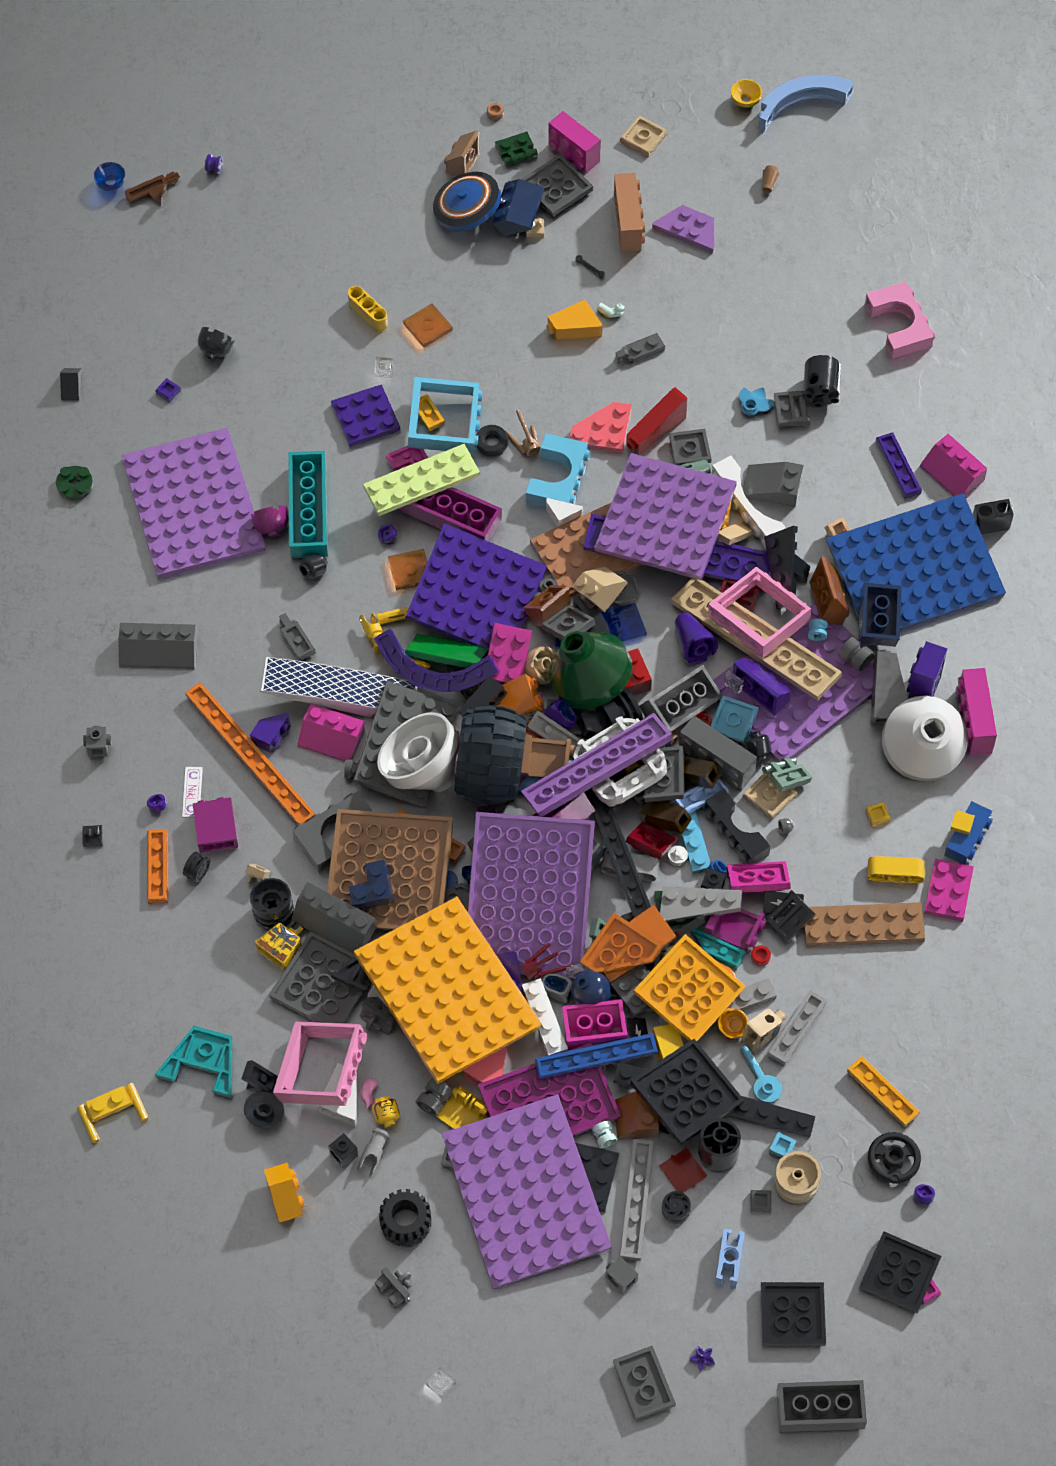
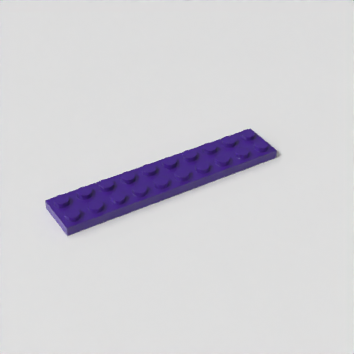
M591 514L583 550L601 553L595 551L594 547L606 519L605 516ZM716 541L703 576L720 580L726 578L739 581L756 567L769 575L770 569L767 552L734 544L727 545Z

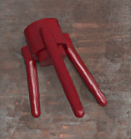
M547 943L532 957L525 960L526 963L521 966L528 979L534 977L536 980L547 974L571 969L573 965L570 964L540 972L542 970L541 965L559 955V952H555L539 962L535 960L551 946L550 943Z

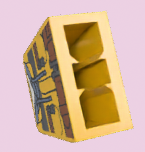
M294 922L289 928L278 923L255 941L256 950L285 971L302 945L298 935L303 928L297 922Z

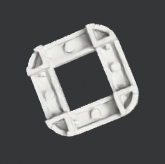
M623 716L616 718L614 725L587 741L581 739L574 751V760L638 723L640 720L623 719ZM658 748L641 758L645 764L641 768L616 783L607 778L591 789L608 806L612 807L623 803L655 784L667 774L665 755Z

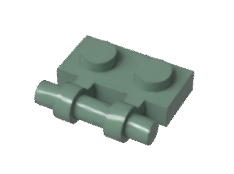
M795 757L783 758L780 762H770L767 766L762 767L764 774H771L769 779L779 792L808 784L813 778L802 764L796 766L797 760Z

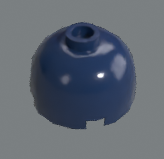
M586 970L579 973L572 981L571 996L576 1004L592 1005L609 1001L611 997V983L605 975L593 970Z

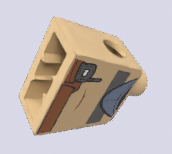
M771 1009L764 1010L747 1022L741 1042L744 1045L747 1044L750 1051L755 1055L778 1035L782 1022L786 1019L784 1012L777 1010L774 1013Z

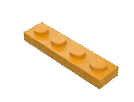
M861 1056L847 1069V1072L904 1127L919 1115L920 1111L864 1057Z

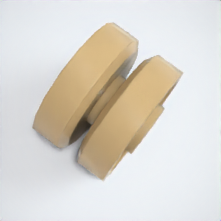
M794 1151L784 1155L776 1166L774 1186L779 1196L783 1200L795 1204L808 1202L812 1199L819 1188L821 1179L819 1163L812 1155L801 1151Z

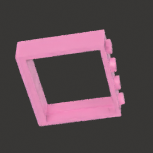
M756 567L709 603L708 616L764 658L810 621L811 608L807 606V603L799 600L792 592L782 587L779 582L774 581L766 572L764 573ZM755 585L796 615V617L767 640L726 609Z
M295 1022L273 1091L274 1095L282 1103L346 1106L348 1098L351 1096V1087L353 1080L356 1078L358 1063L362 1058V1050L367 1041V1033L360 1024ZM308 1037L351 1039L336 1092L292 1090Z

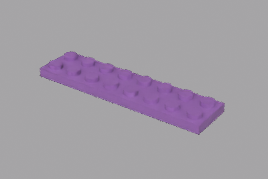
M653 713L521 792L538 816L543 817L674 739L673 735Z

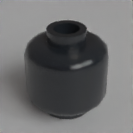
M317 552L303 557L299 565L302 576L313 580L325 574L328 564L327 559Z
M760 731L750 733V737L744 742L746 750L757 757L756 761L768 758V754L772 751L769 736L761 734Z

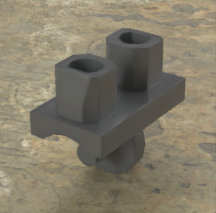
M373 999L371 1002L365 1000L362 1003V1011L360 1013V1017L363 1018L362 1020L367 1023L365 1029L371 1031L375 1028L389 1035L396 1021L389 1014L390 1010L386 1013L382 1011V1004L377 999Z
M387 1267L383 1268L381 1276L375 1281V1286L382 1293L389 1287L394 1290L387 1296L388 1301L393 1307L398 1306L402 1302L407 1304L411 1301L409 1298L410 1293L403 1287L404 1285L409 1289L412 1286L408 1281L411 1278V1274L409 1272L402 1274L397 1270L393 1275Z

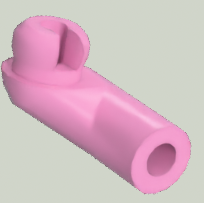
M374 1078L366 1079L360 1092L368 1109H371L375 1103L372 1092L378 1087V1082Z

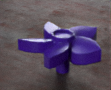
M696 1346L697 1355H693L690 1360L698 1362L700 1371L704 1369L705 1365H715L713 1358L710 1357L712 1348L703 1351L701 1347Z

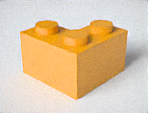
M288 1163L264 1169L279 1223L303 1216L301 1208L305 1206L302 1195L298 1196L296 1192L300 1187L294 1169H289Z

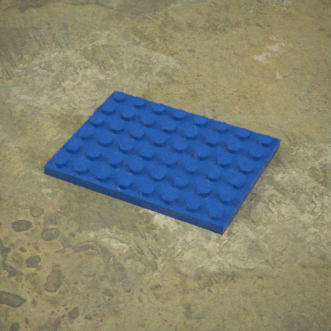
M964 493L826 538V543L858 620L860 590L864 582L902 586L900 630L1006 594Z

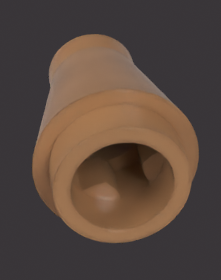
M768 165L763 170L762 190L766 193L772 192L780 175L779 169L776 166Z

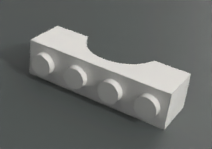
M541 978L522 984L524 998L542 1023L538 1032L545 1055L568 1051Z

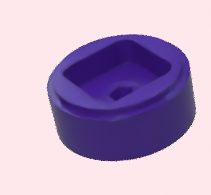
M384 524L378 530V537L384 543L393 542L397 536V530L391 524Z
M155 794L147 800V806L151 812L157 813L166 808L167 801L164 795Z
M925 1184L916 1186L914 1199L918 1203L930 1204L933 1202L935 1191L931 1186Z

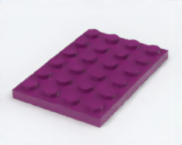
M588 1043L572 1050L590 1047L592 1044ZM534 1063L478 1084V1089L488 1110L489 1117L558 1094L573 1136L591 1130L593 1126L600 1122H613L621 1118L601 1066L539 1079L536 1064Z

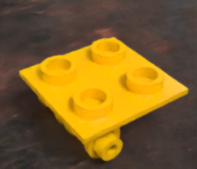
M459 1086V1088L455 1087L453 1089L452 1097L436 1117L451 1128L456 1129L485 1119L488 1116V1110L480 1098Z

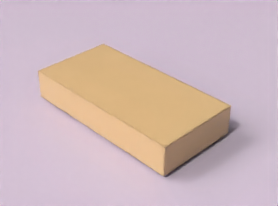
M738 522L721 529L717 539L727 545H731L752 536L753 530Z

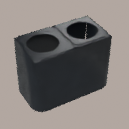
M1004 499L976 504L973 516L982 535L1009 530L1014 513L1010 500Z

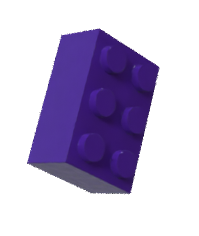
M927 641L923 648H919L916 656L917 660L912 665L911 675L908 680L909 684L906 690L909 693L908 699L918 696L934 697L942 677L948 648Z

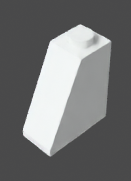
M337 1064L324 1092H336L343 1069L342 1064ZM357 1074L355 1080H353L351 1096L348 1098L346 1106L318 1104V1112L356 1127Z

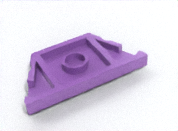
M681 205L652 224V228L711 253L714 252V218Z

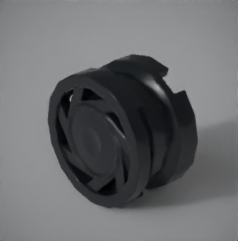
M193 852L184 865L183 876L191 877L197 883L200 882L209 869L210 858H204L200 853Z
M672 1191L664 1197L662 1201V1215L664 1219L673 1224H680L689 1217L691 1202L686 1194L680 1191Z

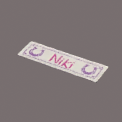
M185 767L182 817H194L192 803H197L201 800L203 767Z

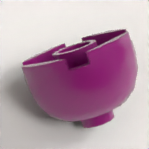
M273 506L267 507L251 514L256 530L261 534H268L269 537L279 536V532L283 531L289 522L286 506H279V509H273Z

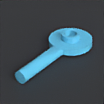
M748 1045L741 1046L740 1049L757 1077L754 1084L756 1098L766 1103L777 1101L782 1093L780 1081L774 1076L764 1075Z

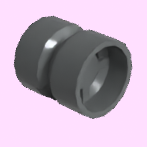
M853 636L844 643L838 655L845 661H851L850 665L858 672H861L871 663L875 653L866 646L862 647L863 644Z
M431 1078L425 1086L426 1091L420 1093L415 1103L427 1114L438 1116L443 1108V1103H446L452 1095V1089L443 1081L437 1084L434 1078Z

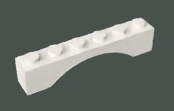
M729 456L712 465L711 474L737 481L731 504L735 510L738 509L743 521L750 525L753 534L760 538L766 550L764 536L783 530L786 527L782 522L763 515L750 504L741 486V468L733 457Z

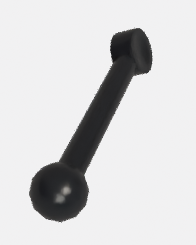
M581 255L576 256V262L583 263L596 272L600 278L605 276L604 271H599L583 260Z

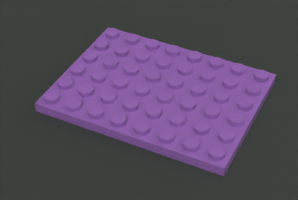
M228 427L122 455L158 579L266 550L262 535L256 530L252 522L251 514H254V509Z
M816 603L810 606V621L820 619ZM809 622L790 636L791 639L842 672V677L818 701L748 654L742 659L749 658L751 661L757 662L761 669L771 673L780 684H785L791 691L790 701L775 716L732 682L733 665L713 680L722 695L759 708L750 733L760 731L761 734L769 736L772 748L770 755L777 762H780L783 758H793L872 697L874 658L863 671L858 672L850 665L851 661H845L838 655L844 643L854 636L843 625L828 624L825 630L827 638L823 641H813L808 638V632L810 631Z
M476 812L468 914L494 953L517 951L520 975H526L521 966L526 963L525 960L532 957L547 943H550L551 946L535 960L539 962L555 952H559V955L541 965L542 970L540 972L570 964L573 965V968L554 974L574 979L579 973L583 972L584 965L580 961L585 955L595 821Z
M558 1094L441 1133L493 1289L612 1249Z

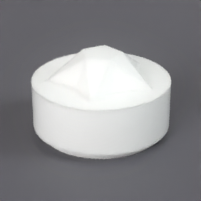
M674 846L669 850L668 860L672 865L682 866L686 863L688 853L684 847Z

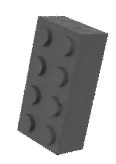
M693 716L680 731L679 746H683L684 756L714 762L722 774L720 777L727 781L732 788L742 791L755 775L757 757L697 717Z
M863 1380L778 1383L779 1432L860 1430L866 1427L867 1417Z

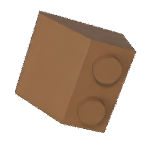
M478 131L464 134L459 137L457 142L453 143L451 153L447 154L444 160L447 173L458 176L470 171L480 154Z

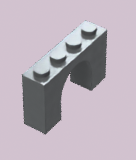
M359 791L347 795L341 802L330 805L326 811L321 814H315L309 821L298 824L292 830L294 840L318 873L330 867L332 852L323 841L322 835L327 827L336 823L337 809L372 811Z

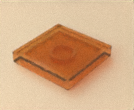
M432 303L403 320L404 326L423 348L453 331L452 325Z
M424 549L388 556L396 591L419 585L428 563Z

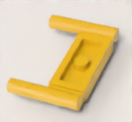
M133 1083L128 1084L126 1087L121 1086L87 1101L85 1105L82 1104L77 1107L92 1143L99 1141L92 1122H96L132 1105L135 1106L141 1122L149 1119Z

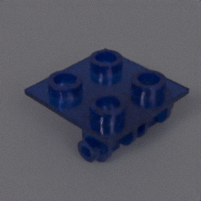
M636 603L618 608L611 604L605 612H601L610 634L616 636L622 642L647 635Z

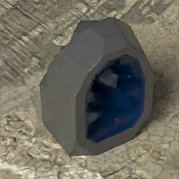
M547 974L542 977L541 981L549 996L564 1003L569 1001L571 997V979L559 974Z

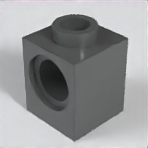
M622 1257L618 1260H612L606 1266L605 1277L622 1294L638 1281V1273Z

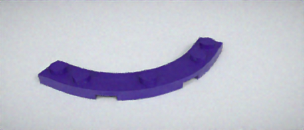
M388 629L374 638L382 655L392 669L409 683L426 690L436 692L467 690L483 683L489 675L493 677L500 672L491 655L460 671L450 673L433 672L421 667L409 658L399 644L392 629Z

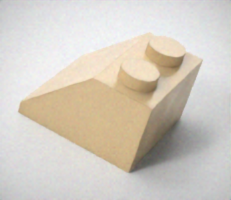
M601 567L583 572L572 585V588L605 612L628 582L608 568Z

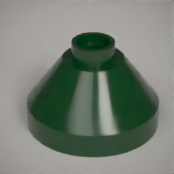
M573 631L568 633L561 641V646L550 665L549 681L558 698L562 699L569 707L576 709L596 708L613 700L626 687L632 674V659L623 642L612 634Z

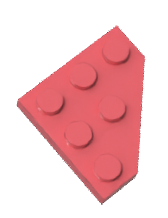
M612 402L573 425L569 439L586 442L590 449L623 453L632 404Z

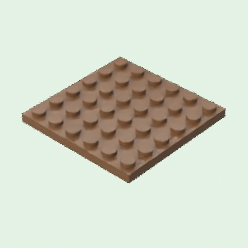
M337 809L327 892L352 905L349 886L368 882L365 863L385 860L389 867L395 903L361 910L378 921L379 924L376 929L395 930L444 904L454 818Z

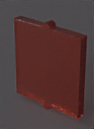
M687 1148L676 1155H671L670 1159L659 1165V1168L676 1191L685 1192L691 1187L695 1188L697 1183L707 1178L706 1173Z

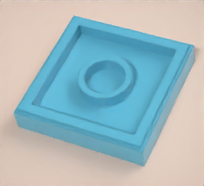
M723 695L711 727L727 738L745 744L744 742L748 738L759 708Z

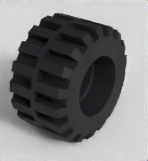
M399 1189L397 1194L390 1193L389 1199L385 1197L383 1205H380L379 1221L383 1235L385 1237L388 1236V1241L391 1243L396 1241L398 1246L404 1243L405 1247L409 1246L411 1242H413V1245L418 1244V1239L422 1241L425 1238V1234L429 1233V1227H431L432 1223L430 1205L426 1202L423 1195L419 1196L417 1191L411 1193L410 1189H406V1192H402ZM401 1210H411L418 1216L415 1222L407 1226L397 1224L393 1218Z

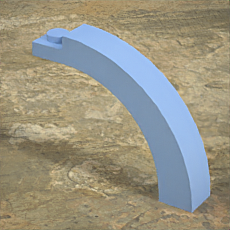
M810 75L790 80L778 86L761 103V112L758 116L759 129L765 131L780 110L796 101L823 98L846 104L853 93L854 81L830 75Z

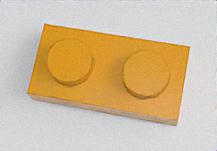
M426 394L420 397L418 416L428 432L445 425V420L429 395Z

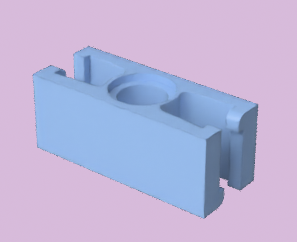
M724 1229L715 1285L723 1286L724 1281H722L723 1275L721 1273L725 1269L733 1271V1277H729V1282H731L730 1287L736 1288L744 1232L739 1231L738 1236L735 1237V1241H739L737 1247L727 1246L726 1241L729 1234L731 1235L732 1230ZM727 1255L734 1256L735 1260L730 1262L727 1261L724 1257Z

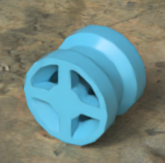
M822 619L811 620L809 622L810 631L808 632V638L813 641L825 640L827 638V632L825 631L828 626L827 621Z

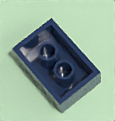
M864 582L860 590L858 640L862 644L896 647L900 640L902 586Z

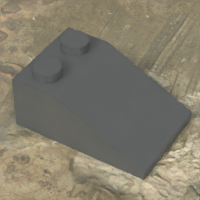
M790 462L748 465L743 486L744 495L749 499L796 507L804 465Z

